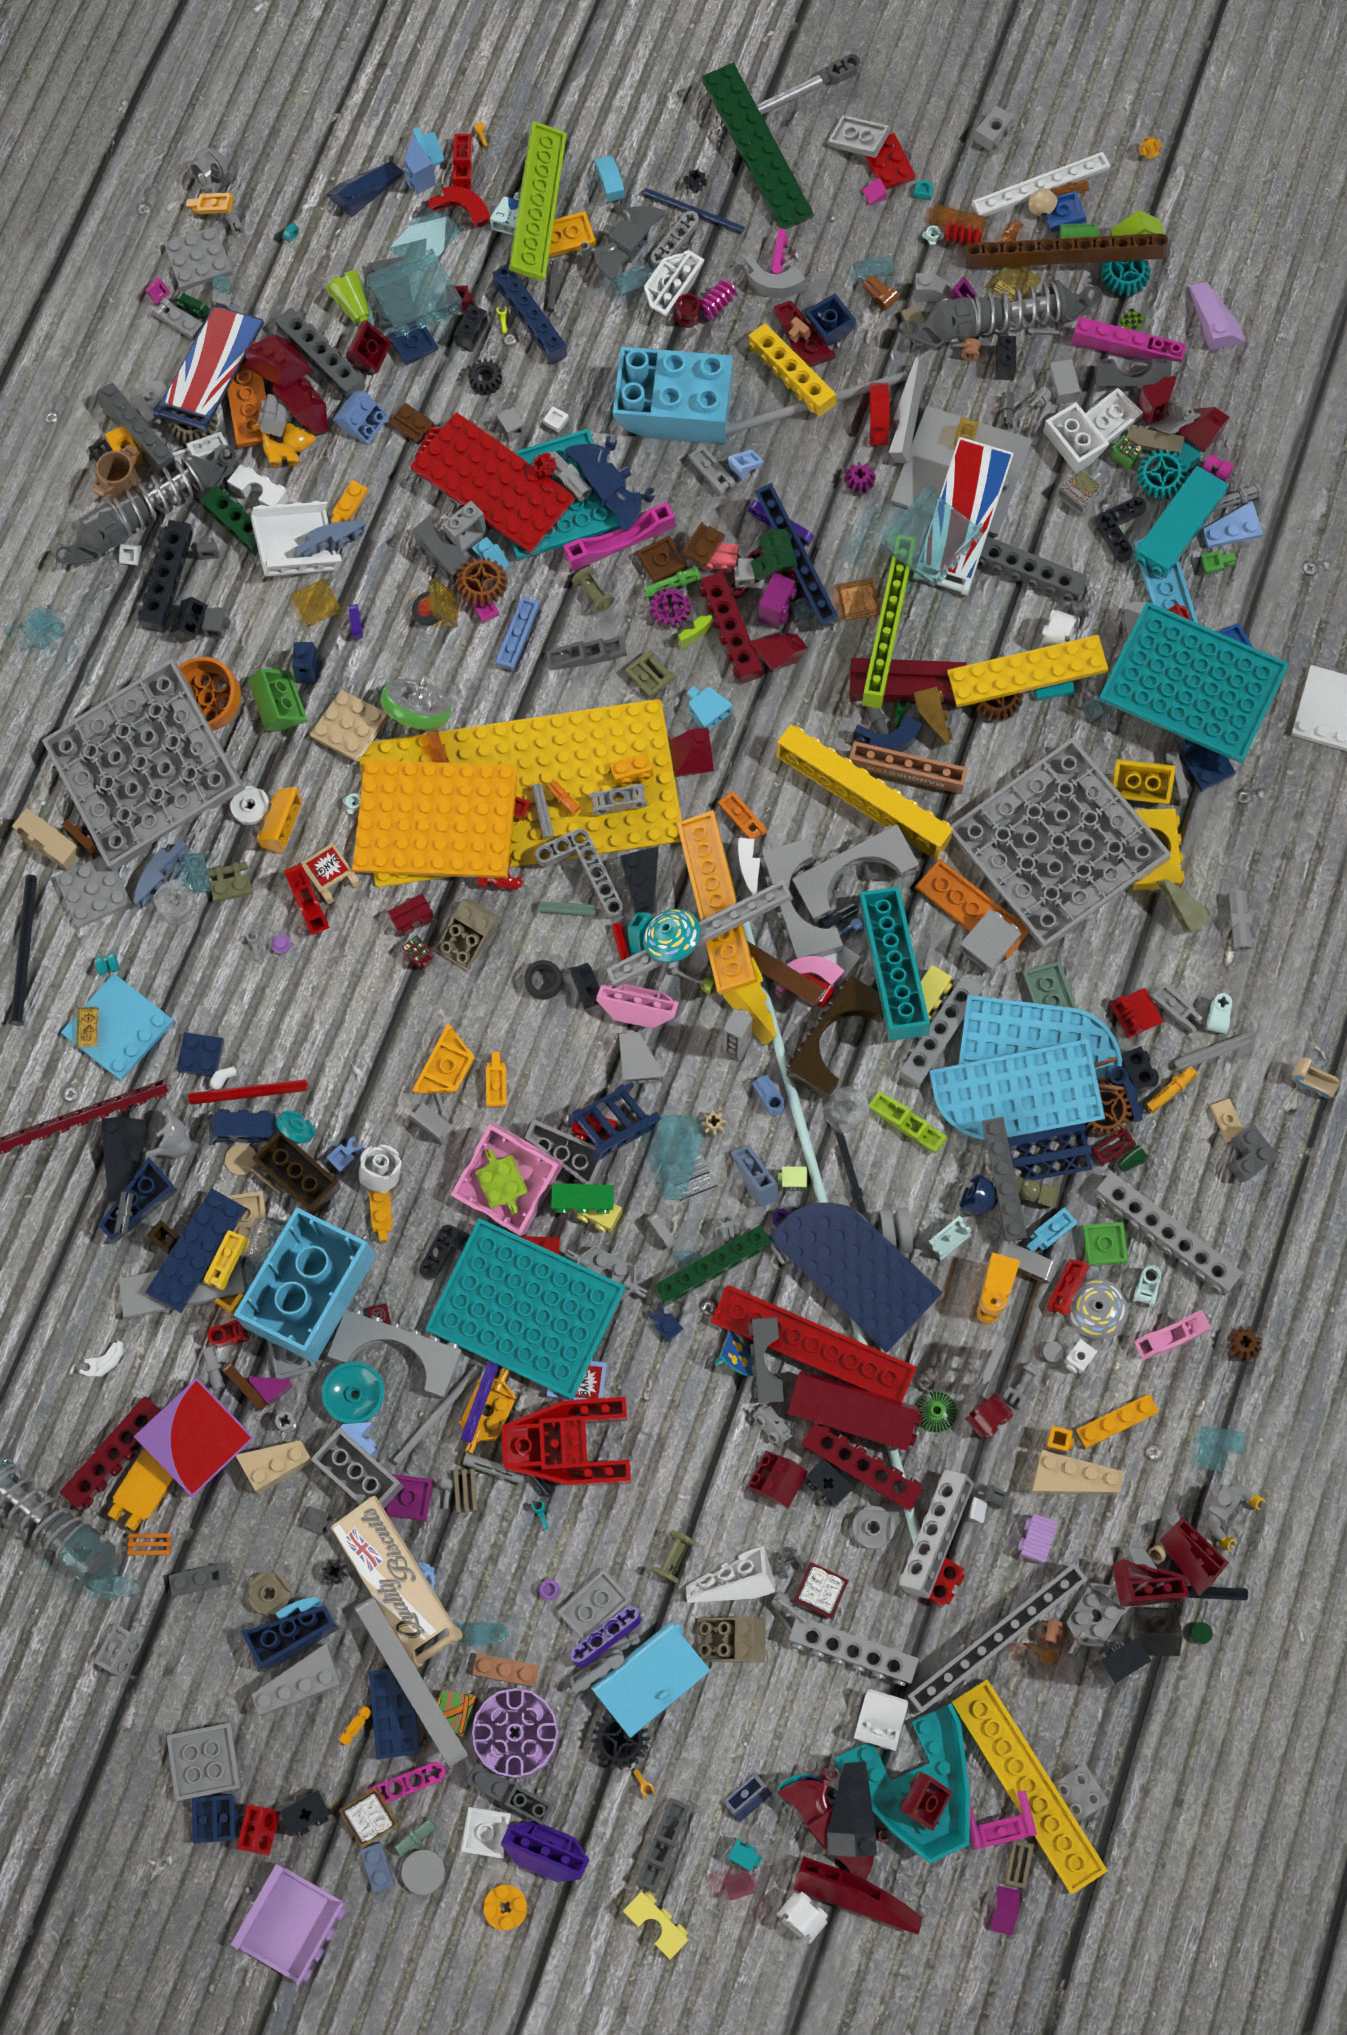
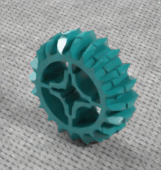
M1147 260L1104 262L1101 267L1103 284H1107V290L1112 289L1113 294L1119 292V296L1123 293L1127 297L1130 293L1135 296L1137 291L1141 292L1143 287L1147 286L1151 276V267H1149V261Z
M1160 449L1159 454L1153 450L1152 457L1146 454V460H1141V466L1137 467L1139 473L1136 474V478L1140 479L1138 485L1142 486V492L1148 490V497L1154 494L1155 500L1158 498V495H1161L1162 500L1165 499V495L1172 498V492L1177 494L1183 483L1187 480L1188 470L1185 469L1187 464L1182 463V457L1177 458L1176 452L1170 455L1169 449L1166 453H1163V449ZM1159 463L1157 468L1148 471L1152 465ZM1165 463L1171 464L1174 468L1167 467ZM1161 468L1163 469L1165 475L1163 481L1162 476L1160 475ZM1177 477L1172 484L1166 486L1168 480ZM1148 479L1158 482L1159 486L1152 484Z

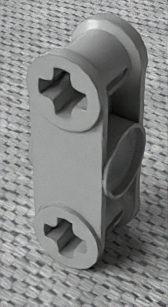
M634 784L628 787L591 793L589 797L593 803L592 814L600 816L612 812L646 807L648 801L645 800L644 795L645 785ZM618 797L623 798L621 802L614 801Z

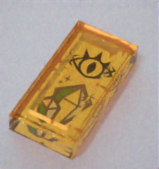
M98 1007L77 1008L76 1046L78 1048L98 1047Z

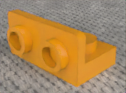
M647 753L610 763L616 786H628L632 782L638 780L647 781L650 777H653V768L650 765Z

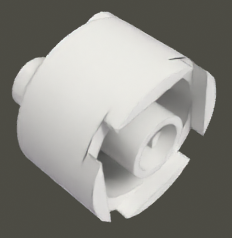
M1052 610L1049 617V626L1045 625L1042 636H1044L1042 646L1044 647L1075 640V628L1078 629L1079 617L1058 610Z
M378 1145V1147L374 1148L371 1146L364 1150L360 1159L359 1182L370 1190L382 1194L387 1193L399 1181L401 1160L398 1152L387 1145Z
M803 1892L800 1894L793 1893L778 1911L777 1916H783L782 1922L799 1938L803 1935L808 1939L805 1942L811 1944L827 1924L826 1918L828 1915L821 1908H814L810 1904L811 1899Z

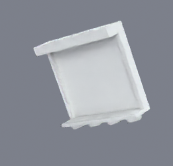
M327 501L296 502L286 505H259L253 507L251 521L264 576L335 571L339 569L342 561L341 556L336 554V551L332 550L330 546L324 551L315 552L311 557H293L295 548L305 543L306 533L329 524L326 514Z

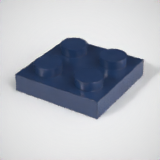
M421 318L388 334L389 339L406 366L438 350L436 342Z
M184 1032L176 1071L213 1077L214 1073L219 1069L224 1038Z

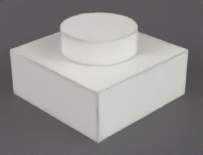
M552 407L543 419V424L559 433L569 419V416L561 410Z

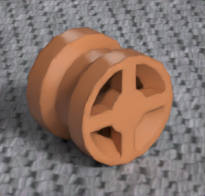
M974 338L963 340L961 357L967 361L977 360L980 354L978 351L981 346L980 341Z

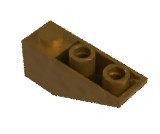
M937 687L913 692L919 714L945 744L949 745V740L953 738L951 729L946 728L945 721L948 720L946 709L942 710L941 702L944 701L942 691H938Z

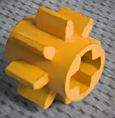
M1150 136L1141 141L1142 145L1138 148L1141 156L1144 155L1147 159H1150L1160 154L1159 150L1162 147L1160 139L1156 140L1154 136Z

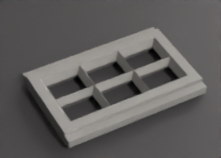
M1002 1337L997 1341L975 1389L977 1391L975 1395L978 1397L980 1394H983L990 1382L1006 1345L1004 1343L1006 1338Z

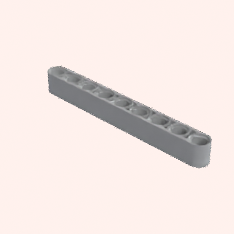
M373 1596L354 1607L448 1767L450 1768L468 1756L467 1752Z

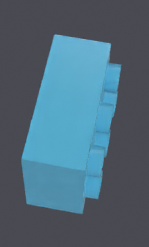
M296 1207L234 1316L244 1329L315 1364L374 1262L376 1255L368 1242Z

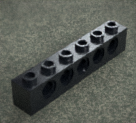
M169 520L167 526L163 529L164 538L162 543H159L158 557L153 562L154 571L148 579L147 593H144L142 600L143 607L142 610H139L137 616L142 629L165 632L194 535L190 523Z

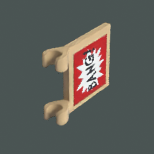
M334 843L301 862L305 872L327 904L334 902L328 889L346 877L354 888L360 885L358 877Z

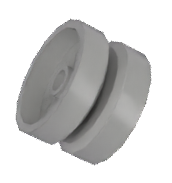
M897 1208L895 1222L889 1209L879 1210V1232L895 1247L897 1241L898 1249L901 1253H912L913 1229L909 1209Z

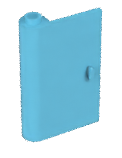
M671 1621L626 1657L624 1663L619 1668H613L606 1676L590 1687L630 1738L711 1671L682 1636L684 1631L677 1622L674 1624Z

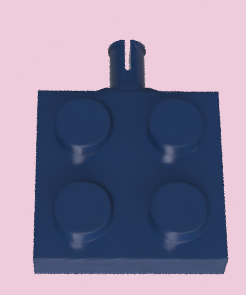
M236 1795L192 1798L193 1844L238 1840L237 1828L239 1822L244 1820L245 1812L239 1813Z

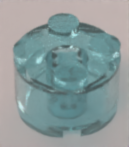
M46 605L48 608L45 609L41 606L31 611L24 618L26 622L23 625L20 623L19 626L34 647H39L40 650L47 648L50 645L49 641L52 639H59L65 634L64 622L50 605Z

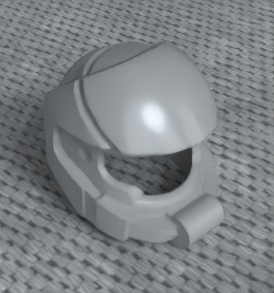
M206 147L195 154L194 161L190 163V170L196 182L207 194H211L214 185L211 181V176L219 180H224L226 177L227 161L224 155L214 149Z

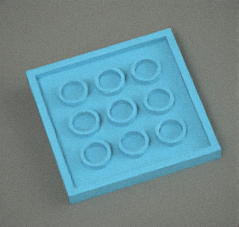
M113 973L61 1033L122 1082L169 1029L174 1020ZM95 1010L96 1012L98 1010L97 1023L95 1024L97 1025V1036L95 1039L97 1042H94L97 1043V1046H89V1044L88 1046H79L80 1024L82 1023L80 1022V1011L92 1012Z

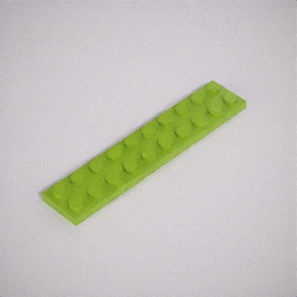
M533 121L529 134L509 270L543 282L547 271L567 133Z

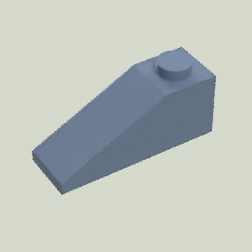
M750 1145L732 1151L731 1155L741 1176L760 1208L777 1201L778 1184Z

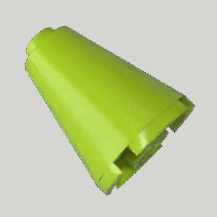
M353 270L345 272V277L340 278L337 276L326 285V290L354 324L360 325L362 321H369L370 311L360 275L357 271Z

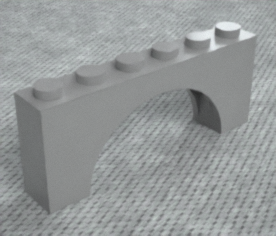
M898 825L887 826L881 833L866 837L864 842L852 844L841 854L840 852L830 856L829 860L814 864L810 870L806 872L803 870L795 874V877L792 878L793 884L815 924L820 922L821 918L832 913L829 906L831 888L836 879L847 869L865 862H878L893 868L902 879L920 870L919 863Z
M804 839L762 851L760 865L762 870H766L767 873L765 877L767 887L785 880L789 888L795 874L806 865L812 863L813 855L808 840ZM791 900L778 906L779 912H777L779 923L784 925L783 935L785 941L790 943L789 954L791 959L806 956L825 957L842 952L843 944L837 928L823 929L807 923L797 914Z
M356 1309L345 1311L328 1353L330 1360L341 1364L352 1362L354 1357L368 1346L378 1343L399 1344L412 1350L422 1360L426 1370L425 1392L444 1400L447 1398L463 1355L462 1350L459 1349L460 1346L448 1342L447 1345L440 1343V1339L429 1335L428 1338L420 1336L421 1333L413 1329H409V1332L401 1329V1325L390 1322L389 1325L382 1323V1319L376 1316L365 1317L363 1312Z

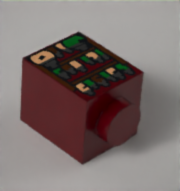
M417 935L402 947L405 956L419 970L423 967H428L433 962V951Z

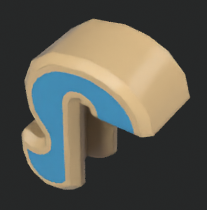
M1308 1057L1300 1058L1291 1074L1293 1081L1305 1089L1316 1091L1321 1097L1332 1098L1340 1084L1338 1078L1311 1066L1313 1059Z

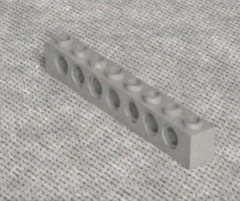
M1110 1171L1094 1192L1097 1201L1103 1205L1107 1204L1110 1206L1115 1215L1120 1218L1124 1217L1129 1221V1225L1132 1228L1145 1233V1237L1152 1243L1156 1242L1162 1246L1161 1249L1167 1255L1175 1256L1180 1265L1193 1270L1198 1279L1201 1281L1206 1280L1218 1294L1223 1293L1226 1295L1244 1273L1112 1171ZM1119 1193L1122 1196V1200H1115L1112 1194ZM1129 1206H1136L1139 1212L1132 1213L1129 1210ZM1152 1218L1155 1221V1225L1149 1226L1145 1219ZM1162 1231H1169L1172 1237L1170 1239L1164 1238ZM1178 1244H1186L1188 1251H1181ZM1195 1256L1203 1257L1205 1263L1198 1264ZM1212 1269H1218L1221 1272V1277H1215L1212 1274Z

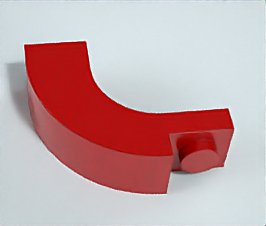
M458 186L442 188L443 196L436 195L427 201L431 213L451 206H458L469 213L475 228L490 223V215L485 203L477 194L469 189Z
M869 383V445H888L889 385L888 383Z
M302 863L283 870L311 935L330 928Z

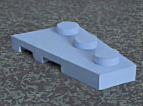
M1253 501L1204 528L1202 534L1207 549L1261 538L1263 532Z

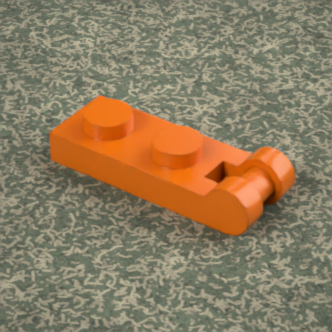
M734 791L718 802V806L747 839H754V842H756L760 835L763 836L767 833L765 826ZM752 825L756 828L753 832L749 829Z

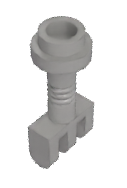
M1030 1362L1027 1365L1024 1364L1023 1369L1026 1371L1016 1388L1013 1389L1009 1386L1002 1397L1005 1401L1009 1394L1013 1396L1009 1402L1011 1405H1013L1016 1398L1020 1401L1016 1405V1408L1019 1410L1027 1398L1022 1392L1031 1377L1039 1374L1037 1372L1039 1368Z

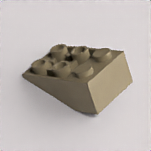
M471 898L463 899L435 951L468 971L494 935L502 918Z
M758 1617L697 1618V1654L703 1662L765 1663L766 1619Z

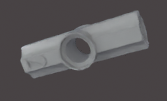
M556 451L550 452L551 457L556 458L557 468L553 474L557 482L562 487L567 488L579 501L587 499L592 492V488L580 477L579 472L572 464H567Z
M1235 890L1228 893L1230 908L1228 923L1229 929L1232 930L1234 950L1242 952L1252 948L1250 933L1252 917L1251 912L1248 911L1246 891Z

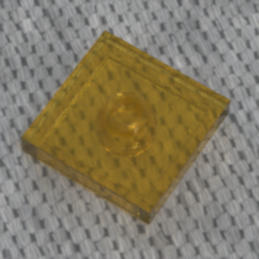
M325 578L291 594L308 627L342 611Z

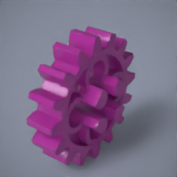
M667 587L666 592L660 589V595L654 594V600L650 601L652 606L650 607V613H653L652 619H657L658 625L663 622L664 628H667L668 624H671V627L674 628L676 623L679 626L682 625L681 620H688L687 615L691 614V602H688L689 596H684L683 590L678 593L676 587L673 591H670V588ZM668 598H672L673 618L669 615Z

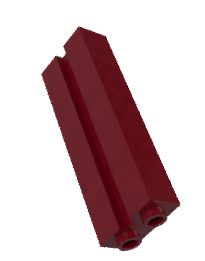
M851 658L849 701H863L871 658ZM892 659L883 702L897 703L901 699L900 703H907V701L908 703H916L913 692L937 687L938 691L941 690L944 701L941 702L942 705H956L947 670L967 666V662Z
M805 1371L798 1373L787 1414L908 1451L910 1446H915L917 1434H914L915 1427H920L923 1415L920 1414V1407Z

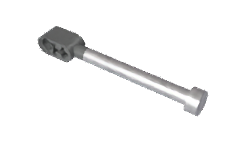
M855 54L846 55L832 62L829 65L828 71L757 104L761 115L828 82L838 84L855 76L860 65V59ZM848 63H851V64H853L855 67H853V68H852V67H849L847 64H848Z

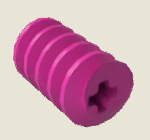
M721 280L719 284L714 286V289H711L708 294L699 300L700 311L708 320L712 321L714 319L713 315L717 316L719 314L718 310H724L723 305L727 307L729 305L728 301L732 302L734 300L733 296H738L737 290L729 281Z

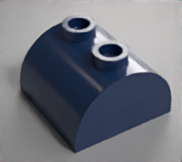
M836 293L805 310V316L826 344L839 342L852 331L856 324V319Z

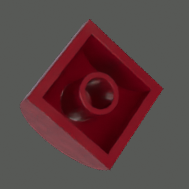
M367 320L362 321L349 346L346 358L354 367L361 371L372 374L378 373L392 342Z
M919 1771L917 1777L911 1780V1789L907 1796L903 1797L900 1802L901 1808L899 1812L933 1831L953 1791L931 1776Z

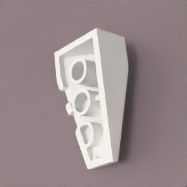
M764 1546L743 1552L738 1555L739 1559L728 1565L726 1562L721 1565L722 1569L714 1574L707 1573L686 1585L688 1603L755 1599L774 1593V1577Z

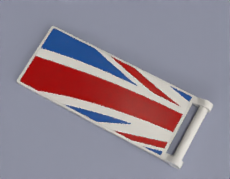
M959 437L913 580H923L962 592V595H968L1013 458L1012 452ZM923 567L965 579L966 582L962 585L923 573L922 569Z

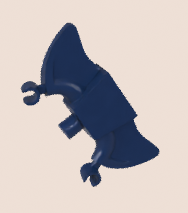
M607 436L605 447L596 444H579L566 448L565 454L579 465L584 475V481L592 488L594 497L603 509L608 507L615 514L622 532H627L640 515L641 500L644 499L648 503L654 500L655 495L650 496L654 489L647 488L644 494L630 492L626 489L625 479L631 476L629 468L624 466L617 470L613 463H607L610 451L615 450L617 445V439L615 442H610L611 436Z

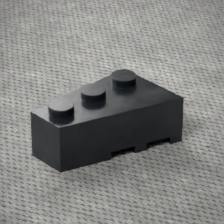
M658 846L620 856L635 915L637 912L649 914L655 912L659 859Z

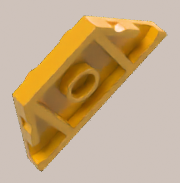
M446 1025L412 1090L413 1093L458 1092L475 1060V1056L466 1047L462 1039L458 1037L451 1025Z

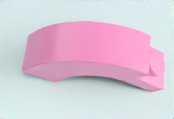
M806 956L795 959L787 964V966L800 974H809L833 988L844 977V970L831 960L822 957ZM775 983V994L781 999L788 990Z
M1200 1310L1173 1325L1148 1333L1134 1341L1142 1360H1146L1198 1338L1201 1334L1210 1330L1211 1327L1203 1310Z

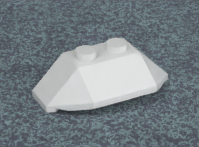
M689 250L663 258L644 285L650 308L664 316L673 313L676 310V300L682 294L688 293L696 280L704 259Z

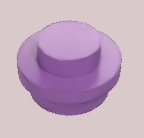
M277 935L272 939L271 947L275 953L284 954L290 950L291 941L286 935Z
M547 1579L540 1584L539 1594L544 1600L552 1601L559 1596L560 1587L556 1581Z

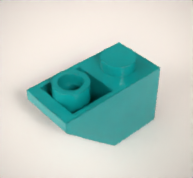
M637 912L627 928L631 956L645 950L643 935L647 925L654 918L649 913Z

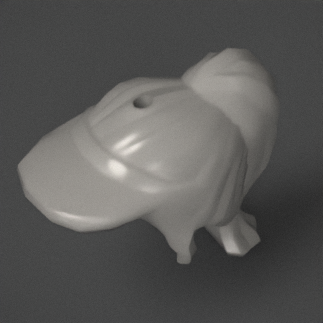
M170 1106L166 1107V1124L159 1128L158 1133H156V1136L163 1135L159 1147L146 1152L145 1161L148 1157L152 1159L158 1155L180 1158L191 1150L192 1142L186 1136V1128L183 1122L174 1115Z

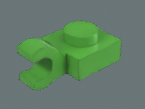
M1220 551L1201 554L1205 575L1224 571V566H1234V561H1236L1235 553L1221 556Z

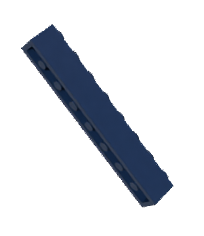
M772 483L754 491L773 530L787 529L798 564L793 569L823 629L839 622L840 618Z

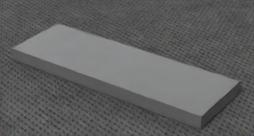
M239 1256L228 1279V1285L225 1290L217 1289L215 1285L205 1284L203 1278L186 1307L215 1301L216 1298L221 1300L235 1297L239 1293L245 1295L241 1256ZM158 1271L119 1278L122 1311L125 1319L172 1310V1308L145 1293ZM218 1271L216 1277L219 1278L221 1272Z

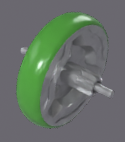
M423 675L421 681L414 679L393 680L384 687L381 693V705L384 711L392 719L406 726L405 733H409L411 728L421 730L438 729L446 724L451 715L449 699L439 689L426 683L427 675Z

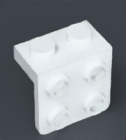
M872 1689L867 1690L854 1738L863 1743H871L883 1749L896 1751L908 1701Z

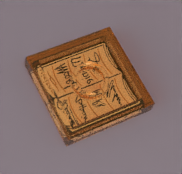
M873 578L835 585L842 621L880 615Z

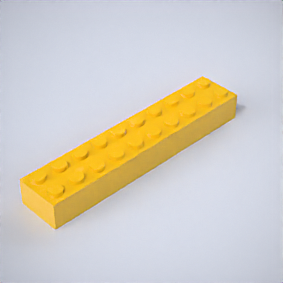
M790 724L777 741V758L882 826L898 825L907 842L936 861L950 844L953 828H951L948 822L940 821L931 811L920 808L914 800L906 799L902 796L901 792L889 788L881 779H875L870 776L867 770L858 768L850 759L839 756L833 748L825 747L816 737H810L805 734L802 728L794 727Z

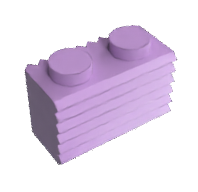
M1033 1514L1031 1518L1027 1517L1024 1525L1027 1533L1025 1538L1021 1537L1017 1548L1021 1550L1019 1556L1044 1564L1058 1522L1037 1514Z

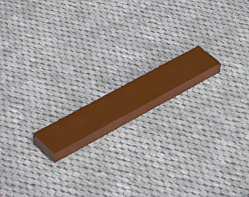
M747 941L751 958H754L762 975L812 1006H817L827 992L825 988Z

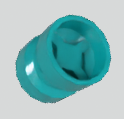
M115 952L108 953L104 957H95L96 968L100 976L105 975L109 971H120Z

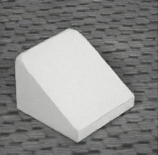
M120 544L119 563L138 565L141 545Z
M974 1497L971 1500L968 1521L983 1523L987 1503Z

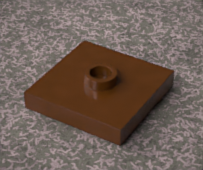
M670 535L636 551V555L653 584L675 575L680 570L687 569V564Z

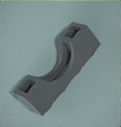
M1095 359L1094 383L1101 389H1107L1109 386H1117L1120 389L1135 386L1136 388L1143 389L1146 385H1153L1164 377H1171L1172 362L1170 359H1150L1148 365L1142 371L1128 374L1118 369L1114 359Z
M778 1317L752 1318V1323H749V1336L754 1337V1344H750L751 1357L755 1356L756 1365H752V1375L757 1377V1385L754 1386V1398H758L759 1403L783 1402V1380L772 1374L764 1361L767 1347L779 1339Z

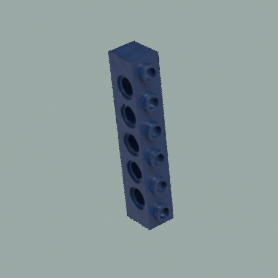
M507 263L493 271L494 285L551 365L567 357L565 342L515 272L509 270V264Z

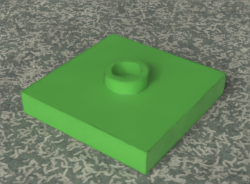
M1124 1222L1082 1225L1086 1262L1089 1266L1129 1262Z

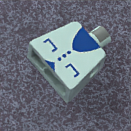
M519 192L515 193L513 199L509 197L502 198L490 218L492 230L514 236L520 199Z

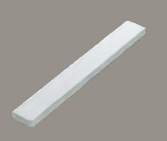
M1101 152L973 200L971 205L978 219L1028 201L1031 194L1040 188L1055 191L1110 170L1111 166L1104 153Z

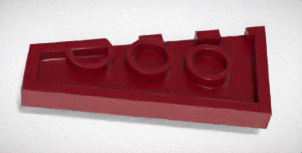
M791 300L774 306V312L792 350L809 367L836 358V353L830 350L823 338H820L815 332V328L805 320V316ZM795 317L808 326L811 333L807 340L800 338L796 343L790 339L789 331L792 329L791 321Z

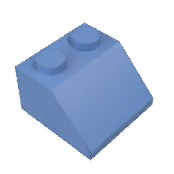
M415 137L411 138L405 157L406 168L404 171L408 177L406 182L411 190L414 189L418 195L435 186L436 181L433 163Z

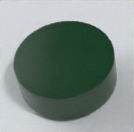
M1199 1622L1192 1626L1190 1636L1195 1643L1203 1645L1212 1639L1213 1631L1207 1623Z

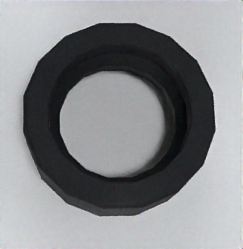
M547 960L536 961L530 964L525 972L526 989L534 998L541 1000L551 999L561 990V971L553 962ZM546 969L553 973L555 982L552 988L541 991L533 986L532 976L538 970Z

